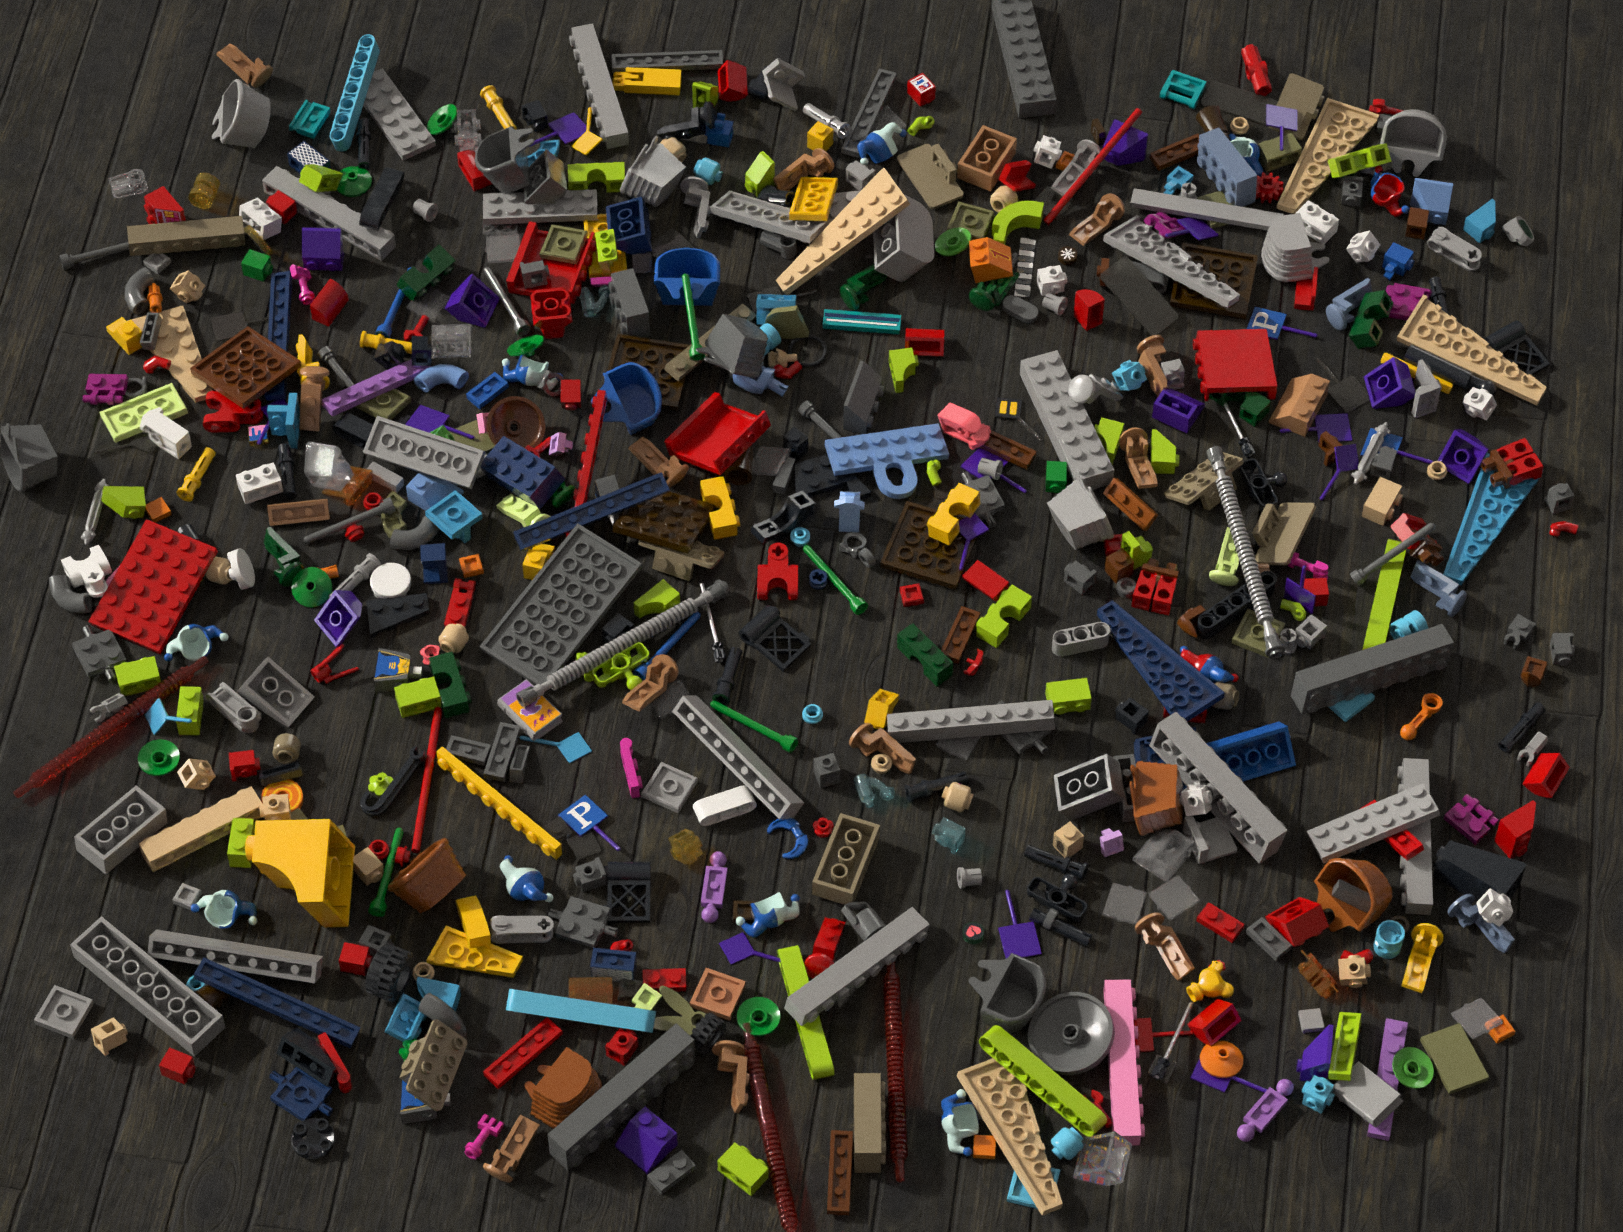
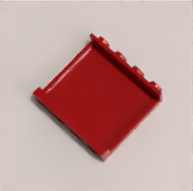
M529 221L506 280L509 293L530 296L535 290L563 287L569 291L570 303L574 304L576 298L581 294L582 282L586 281L587 269L592 265L593 253L597 251L595 233L591 232L590 237L587 238L577 264L540 258V252L548 232L538 230L537 223ZM543 260L544 265H548L549 268L548 284L525 289L520 262L526 264Z
M1267 329L1197 331L1196 339H1193V350L1197 351L1195 362L1196 365H1199L1198 379L1202 380L1200 392L1204 393L1205 401H1208L1209 393L1266 391L1267 399H1275L1277 381Z
M714 392L664 442L670 456L674 455L677 459L721 475L771 424L766 411L763 410L758 416L725 404L721 394Z

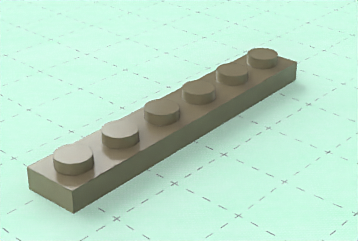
M741 304L729 314L744 318L750 322L755 321L757 317L744 304ZM714 327L699 338V343L702 347H706L705 341ZM692 344L665 365L664 369L677 381H680L705 361L704 359L699 361L690 359L689 350Z

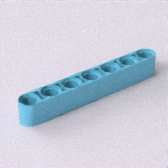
M370 34L362 36L358 42L330 131V139L335 149L340 152L346 151L351 146L380 53L374 36Z
M509 989L506 1006L507 1011L653 1033L656 1011L514 989Z

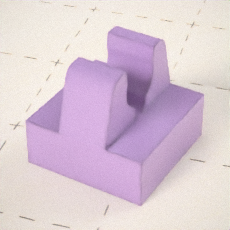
M558 432L552 435L549 455L556 457L564 452H568V450H572L573 442L566 440L565 433Z
M1108 828L1101 831L1103 835L1100 837L1101 853L1104 857L1124 850L1123 836L1119 830L1113 832Z

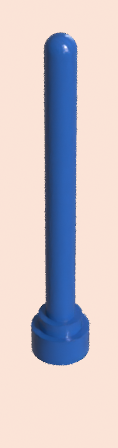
M400 289L384 324L377 327L375 335L383 334L384 338H390L392 322L405 296Z
M693 613L646 664L639 665L633 671V675L639 676L644 681L646 679L647 667L652 663L653 658L660 654L666 655L701 616L700 613Z

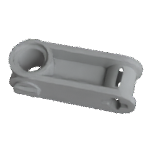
M1438 227L1433 231L1432 236L1427 241V245L1432 251L1439 253L1467 271L1479 269L1481 251L1454 235L1444 227Z
M224 682L219 684L220 687L213 693L206 695L209 703L241 732L253 733L258 729L262 716L261 712L254 706H251Z
M494 916L490 920L491 941L496 944L545 943L553 938L554 923L548 916Z

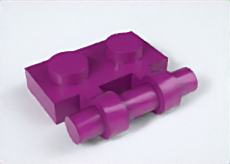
M1163 212L1150 214L1144 219L1145 224L1155 225L1154 228L1164 238L1176 237H1166L1165 234L1185 230L1177 222L1178 219L1170 218Z
M89 374L85 390L90 395H83V402L90 403L91 405H98V403H107L108 405L123 403V396L117 395H125L128 384L127 374Z
M1466 794L1462 801L1467 806L1463 807L1458 802L1444 815V820L1476 845L1489 833L1490 828L1486 824L1489 822L1496 826L1499 823V819L1494 816L1490 809L1487 810L1480 805L1478 799ZM1474 810L1482 816L1480 819L1472 814Z

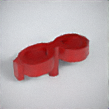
M977 649L978 654L975 661L967 658L966 662L972 665L967 670H964L965 674L969 676L975 675L978 667L982 664L984 654L982 650Z

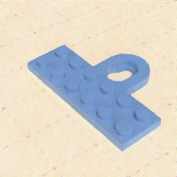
M939 423L825 440L824 444L834 476L873 470L880 491L894 499H903L914 493L917 485V475L913 464L929 462L930 460H944L949 457ZM896 467L903 472L902 485L895 486L887 478L886 470L888 468Z

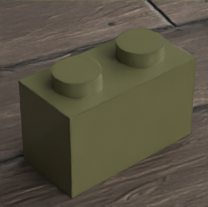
M1292 133L1284 135L1283 151H1280V136L1258 144L1260 149L1259 161L1266 172L1297 162L1302 151L1301 146Z

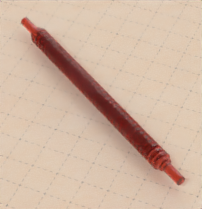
M203 656L191 666L179 668L175 673H172L162 682L158 683V686L155 685L145 695H141L132 704L130 703L123 710H120L119 713L106 720V723L103 722L93 732H89L80 741L75 742L71 747L64 750L62 754H58V757H54L49 763L37 769L36 773L33 772L28 782L13 792L16 798L21 797L33 787H42L48 783V780L50 781L55 778L61 771L66 770L70 765L83 758V755L85 756L88 752L90 753L96 746L101 745L105 740H108L118 731L125 728L127 724L129 725L131 721L133 722L140 715H143L144 712H147L158 698L164 700L174 691H177L180 686L185 685L187 681H191V677L194 676L193 673L209 663L208 659Z
M894 961L887 965V973L883 978L890 1157L895 1162L896 1181L903 1182L905 1180L904 1162L908 1157L901 988L900 978L896 973Z
M744 1023L743 1027L747 1031H743L745 1038L744 1056L747 1057V1072L749 1073L750 1086L752 1088L781 1227L786 1232H796L799 1222L760 1046L754 1041L753 1035L750 1034L752 1032L750 1023Z

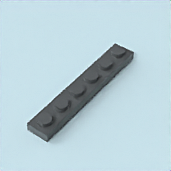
M722 50L612 54V73L625 72L626 67L708 70L719 69L723 65Z
M879 68L854 120L850 133L841 148L842 154L860 157L857 145L871 133L894 85L897 73Z

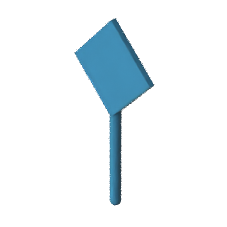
M160 698L155 701L145 714L154 735L158 733L168 720L192 722L191 719L168 716Z
M579 732L560 742L543 739L533 741L530 737L520 736L521 740L557 746L569 764L592 752Z

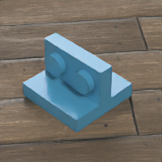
M758 294L756 302L757 324L764 325L766 316L772 309L796 306V295Z
M289 393L288 405H268L267 413L271 435H287L289 446L297 448L300 430V406L297 393Z
M456 490L425 511L426 517L451 539L459 538L464 543L471 539L470 527L482 519V513Z

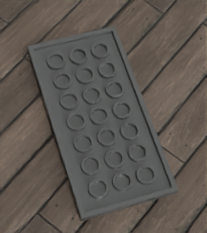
M577 523L479 646L480 649L534 685H541L547 681L548 675L566 665L643 567L642 563Z

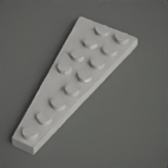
M1138 215L1104 235L1103 241L1111 247L1119 249L1126 253V255L1132 256L1141 261V263L1171 277L1174 281L1186 285L1189 289L1201 293L1204 297L1214 300L1221 306L1228 308L1239 300V293L1226 283L1218 282L1213 273L1208 274L1205 272L1203 265L1200 263L1195 264L1191 261L1190 255L1176 244L1164 240L1163 236L1152 230V226L1141 222Z

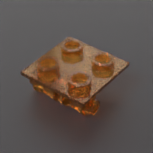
M344 465L332 481L328 483L322 494L342 497L345 499L344 503L347 506L354 505L358 496L360 497L362 492L372 483L373 476L371 473L373 470Z
M1302 950L1301 952L1309 961L1299 964V973L1305 977L1308 983L1312 982L1311 986L1319 993L1320 997L1328 998L1332 994L1330 992L1332 989L1338 992L1334 986L1337 982L1311 952L1307 955Z
M612 977L569 978V998L612 1004Z

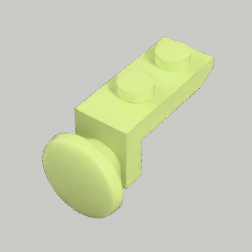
M513 494L506 496L496 505L503 514L522 523L523 527L551 517L548 514H541L538 507Z
M1227 527L1216 568L1209 572V578L1220 585L1235 586L1239 581L1235 576L1239 558L1230 528Z

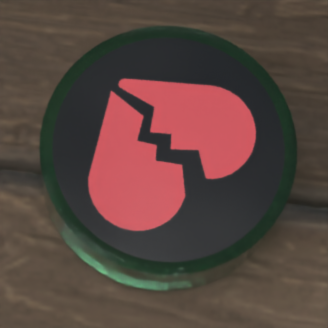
M969 922L964 926L963 938L967 943L977 944L983 940L984 928L981 924Z

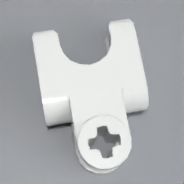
M99 545L89 548L91 554L85 560L75 561L71 556L61 560L64 571L69 576V580L74 588L84 585L91 597H101L104 595L108 588L104 577L111 574L112 569Z

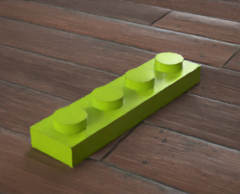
M1339 1012L1328 1073L1331 1080L1351 1081L1362 1020L1361 1013Z

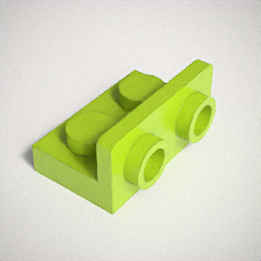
M614 229L595 233L598 262L604 276L611 275L613 262L618 260Z

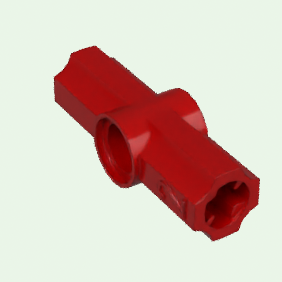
M1253 44L1246 45L1242 49L1241 54L1245 62L1247 79L1251 80L1256 95L1260 97L1267 96L1272 91L1268 78L1267 64L1265 61H1262L1257 46Z

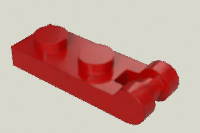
M455 578L444 629L448 624H461L466 627L476 581L469 580V582H464L462 579ZM461 589L467 590L466 593H461L460 591Z
M326 1032L318 1035L319 1046L336 1067L335 1074L339 1083V1090L342 1093L350 1092L352 1089L350 1074Z

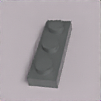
M500 722L486 764L484 778L505 781L521 731L520 726Z

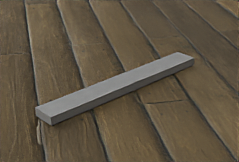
M1135 188L1130 202V207L1267 231L1274 218L1284 215Z

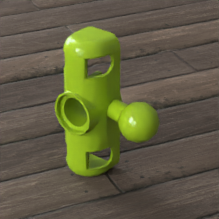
M640 642L633 644L596 666L592 670L594 682L598 687L603 688L609 682L613 683L618 679L626 678L628 689H634L642 682V679L639 676L633 675L631 671L636 669L641 663H646L649 660V651ZM636 648L638 654L631 657L630 651ZM602 668L604 674L597 677L596 671Z

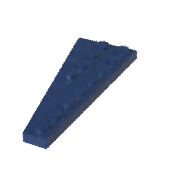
M1113 600L1097 609L1099 619L1109 625L1110 634L1170 715L1177 712L1188 722L1224 698V691Z

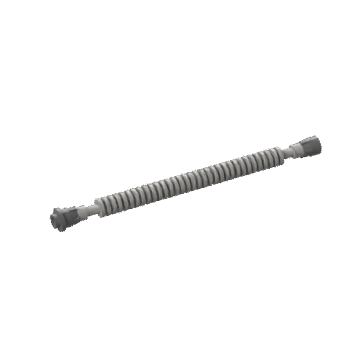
M1214 446L1209 448L1206 453L1214 472L1218 475L1216 480L1217 489L1258 623L1263 625L1265 629L1263 632L1265 636V654L1271 658H1279L1285 652V646L1281 643L1275 628L1271 624L1274 621L1273 613L1260 576L1261 574L1256 563L1257 561L1231 477L1225 474L1226 467L1222 448Z
M720 579L716 580L715 584L706 588L707 591L700 594V597L694 600L688 598L669 610L635 627V629L626 632V634L615 638L604 646L548 675L547 681L541 685L536 684L533 687L529 686L516 693L517 701L525 708L537 701V698L544 695V692L550 688L554 691L633 644L644 642L680 622V620L691 616L698 611L697 607L700 605H706L710 602L714 603L721 598H727L730 591L728 584Z

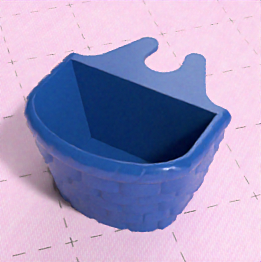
M678 248L661 254L655 263L654 284L656 289H658L662 304L686 305L682 275L686 273L690 277L694 305L712 306L718 286L720 285V262L714 254L697 248Z
M634 362L622 364L603 373L605 382L599 390L606 391L607 401L612 406L611 410L604 414L603 422H623L626 424L630 435L651 426L657 419L662 406L659 384L647 368Z

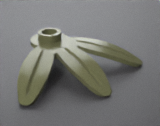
M660 986L659 991L664 1000L682 1017L655 1018L653 1029L668 1031L677 1023L687 1034L691 1035L693 1033L692 1030L696 1028L697 1020L705 1017L706 1013L702 1011L694 1012L693 1008L680 994L666 986Z

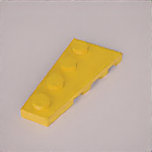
M445 926L427 958V963L431 965L514 978L523 962V956L493 944L470 949L466 933L449 926Z

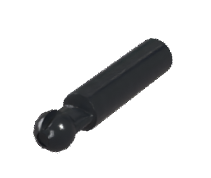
M1413 344L1410 345L1405 354L1404 361L1417 367L1418 361L1423 359L1425 364L1430 366L1433 375L1464 390L1472 389V387L1479 390L1485 389L1493 396L1497 392V386L1492 380H1482L1474 376V372Z

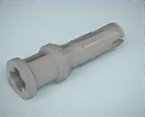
M807 103L804 106V114L832 128L839 138L843 139L850 133V124L841 122L837 116H830L811 103Z
M368 553L366 559L360 565H356L354 572L335 590L352 591L362 580L365 581L370 578L369 575L381 565L380 561L373 554Z

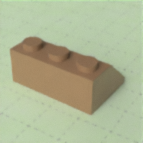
M1314 374L1292 378L1269 423L1283 429H1289L1305 437L1327 397L1330 380Z

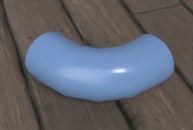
M439 364L428 367L414 378V382L424 392H429L434 386L439 384H450L460 389L466 384L469 373L454 365Z

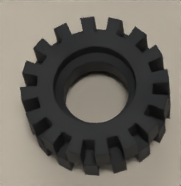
M711 1012L702 1017L700 1023L696 1024V1028L692 1030L693 1033L690 1035L695 1041V1049L703 1055L708 1054V1051L712 1050L713 1045L721 1040L720 1037L724 1035L727 1024Z

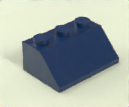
M642 197L606 206L607 230L614 229L617 250L631 255L652 251L649 212Z

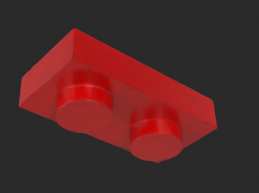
M1209 902L1197 916L1196 920L1233 943L1244 928V923Z
M686 968L643 970V984H647L657 992H660V986H666L675 992L686 991Z

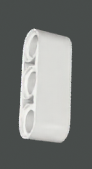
M743 785L700 799L693 804V809L700 825L709 826L754 810L757 804L750 789Z

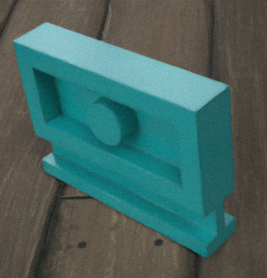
M305 100L290 123L289 130H295L298 134L314 139L331 113L330 107L315 102L310 103L308 100Z

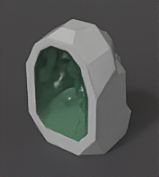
M1521 216L1510 220L1502 226L1510 241L1517 242L1521 246H1528L1533 243V232Z

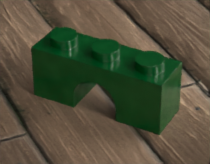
M439 244L426 255L422 263L429 273L419 272L413 266L400 277L396 286L412 302L417 297L421 299L428 292L427 289L430 286L434 288L441 281L440 278L443 275L447 277L454 270L452 266L456 260Z
M1385 290L1365 293L1349 334L1350 339L1358 349L1378 346L1383 331L1376 321L1389 317L1394 304Z
M1257 392L1209 393V398L1223 407L1226 402H1241L1239 417L1253 427H1256L1269 413L1271 401Z
M913 623L897 634V648L909 660L917 657L923 666V674L936 687L952 676L953 662Z
M453 652L429 657L432 677L435 678L436 685L441 683L450 684L448 688L439 690L445 718L469 712L468 704L472 703L469 691L465 692L464 687H466L464 675L459 674L461 670L459 659L454 658Z

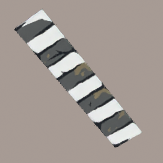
M1021 238L1017 266V272L1020 273V276L1016 280L1014 296L1030 297L1036 239Z

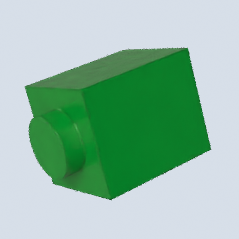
M250 249L241 262L244 276L263 282L273 271L269 255Z
M1047 461L1045 492L1061 493L1066 488L1067 462Z

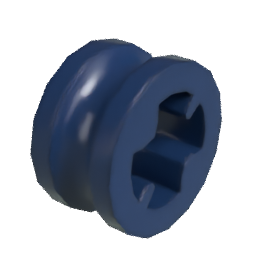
M816 569L810 573L809 584L813 589L820 590L826 587L827 574L825 571Z

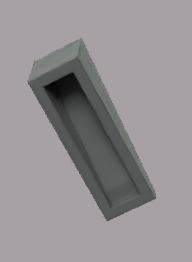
M517 744L510 766V782L523 783L530 746Z

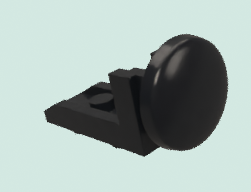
M706 101L704 107L691 108V121L664 126L657 131V135L662 140L675 137L677 140L690 139L694 136L706 134V124L710 129L716 128L717 112L712 102Z

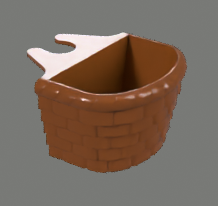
M1138 761L1136 767L1131 765L1133 781H1130L1134 818L1139 834L1145 836L1148 833H1155L1156 830H1161L1162 828L1182 824L1184 806L1181 805L1180 795L1182 794L1181 791H1183V784L1178 765Z
M443 838L434 842L426 850L410 861L411 864L405 869L399 871L395 875L394 880L388 885V890L394 892L397 897L399 896L408 905L422 913L432 908L444 898L466 874L462 870L463 868L459 861L455 858L456 855L452 852L453 848L449 845L448 839Z
M1330 859L1314 880L1319 891L1317 903L1321 904L1323 912L1325 909L1330 908L1335 914L1334 921L1329 925L1331 932L1347 926H1353L1360 932L1363 931L1364 928H1367V926H1370V924L1380 918L1392 900V889L1385 875L1374 864L1365 860ZM1339 879L1369 893L1371 908L1367 913L1332 896L1333 887Z
M568 1047L565 1048L552 1066H538L537 1071L544 1076L536 1086L531 1081L525 1083V1089L532 1099L530 1115L552 1128L557 1127L602 1088V1082L589 1061Z

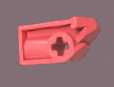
M949 403L937 415L943 433L968 443L969 448L972 450L984 445L989 440L990 426L984 423L981 424L980 418L967 409Z

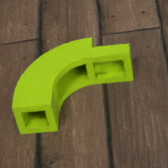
M1021 201L1003 208L996 215L992 224L993 240L1005 245L1008 234L1016 228L1030 227L1040 229L1044 203Z

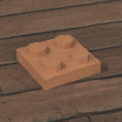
M705 968L690 1001V1006L708 1014L711 1012L717 1017L730 1021L745 989L746 981Z

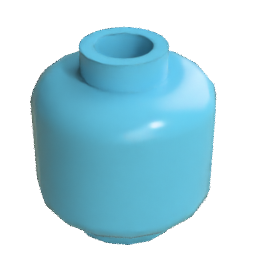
M706 157L702 160L699 159L693 170L695 177L702 178L708 185H712L715 181L719 182L723 174L720 171V163Z
M1064 1127L1051 1139V1144L1054 1147L1051 1151L1060 1160L1063 1157L1067 1160H1072L1083 1149L1082 1141L1084 1139L1073 1127L1070 1129Z

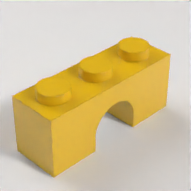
M724 476L701 480L700 492L703 501L720 508L717 511L709 512V523L714 540L737 535V527H740L739 516L734 514L736 508L734 499L729 497L731 495L729 483H725Z
M958 483L955 489L949 492L945 502L939 505L936 514L929 518L927 522L929 537L950 545L960 532L959 519L954 516L965 515L971 518L981 504L980 492Z

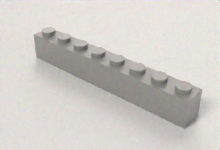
M592 23L572 27V35L569 36L570 45L575 47L573 49L575 60H579V73L584 75L582 76L583 85L588 88L586 90L588 101L592 100L591 110L593 115L596 114L597 116L595 117L596 126L601 128L600 138L603 139L602 142H605L607 149L629 145L628 130L594 25Z
M276 166L262 180L266 194L271 196L278 190L296 201L297 212L324 228L341 229L344 240L382 261L396 247L395 236L390 230L380 227L377 231L359 226L361 213H356L349 209L347 205L339 203L330 195L313 191L299 182L300 178L293 176L289 171Z
M682 696L672 712L779 819H793L804 802L698 696Z
M1052 700L887 714L888 734L893 739H896L898 743L1055 730Z
M1403 758L1402 766H1398L1397 775L1398 779H1401V784L1398 785V793L1424 783L1430 794L1429 759ZM1428 820L1407 829L1423 844L1424 850L1408 861L1402 856L1400 857V869H1404V874H1401L1400 886L1404 887V893H1401V905L1405 906V914L1430 915L1433 906L1431 822Z
M911 907L787 997L784 1009L801 1026L807 1022H813L823 1010L828 1011L838 999L843 1000L853 988L861 987L868 977L876 976L886 964L891 965L898 955L907 953L916 942H922L928 935L929 923Z
M155 930L149 936L148 955L154 958L199 965L204 957L235 971L315 983L321 977L323 956L163 930Z

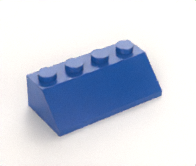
M1281 722L1206 743L1214 749L1216 755L1226 762L1231 771L1236 776H1239L1242 781L1296 766L1288 726Z

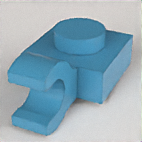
M1178 166L1167 176L1166 182L1168 183L1164 186L1166 189L1164 194L1173 195L1177 188L1181 190L1184 183H1190L1193 180V174Z

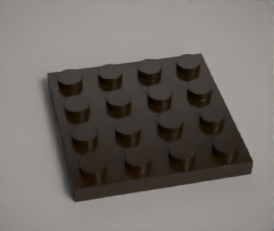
M1182 243L1181 249L1191 256V261L1195 264L1200 263L1203 265L1205 272L1208 274L1213 273L1218 282L1226 283L1239 293L1240 296L1236 303L1227 308L1210 298L1204 297L1201 293L1189 289L1186 285L1174 281L1170 306L1246 319L1258 255Z
M617 334L607 371L628 362L640 364L652 373L659 384L662 395L661 409L678 411L687 375L680 381H677L664 368L668 362L690 345Z
M670 491L624 510L613 525V532L689 554L709 522V512H714L716 505Z
M906 501L881 559L880 567L956 590L978 536L970 540L963 570H960L959 567L966 539L959 532L952 543L947 545L929 537L927 522L938 510ZM954 516L955 518L959 519V521L964 519L960 516Z

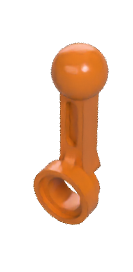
M1428 693L1423 696L1421 702L1422 710L1409 724L1402 726L1400 730V735L1404 740H1413L1420 726L1428 718L1432 717V714L1441 710L1443 701L1440 696L1434 693ZM1426 703H1433L1436 707H1429Z

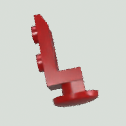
M824 918L813 946V953L806 958L804 963L806 973L811 979L834 964L835 952L842 937L845 922L834 918Z

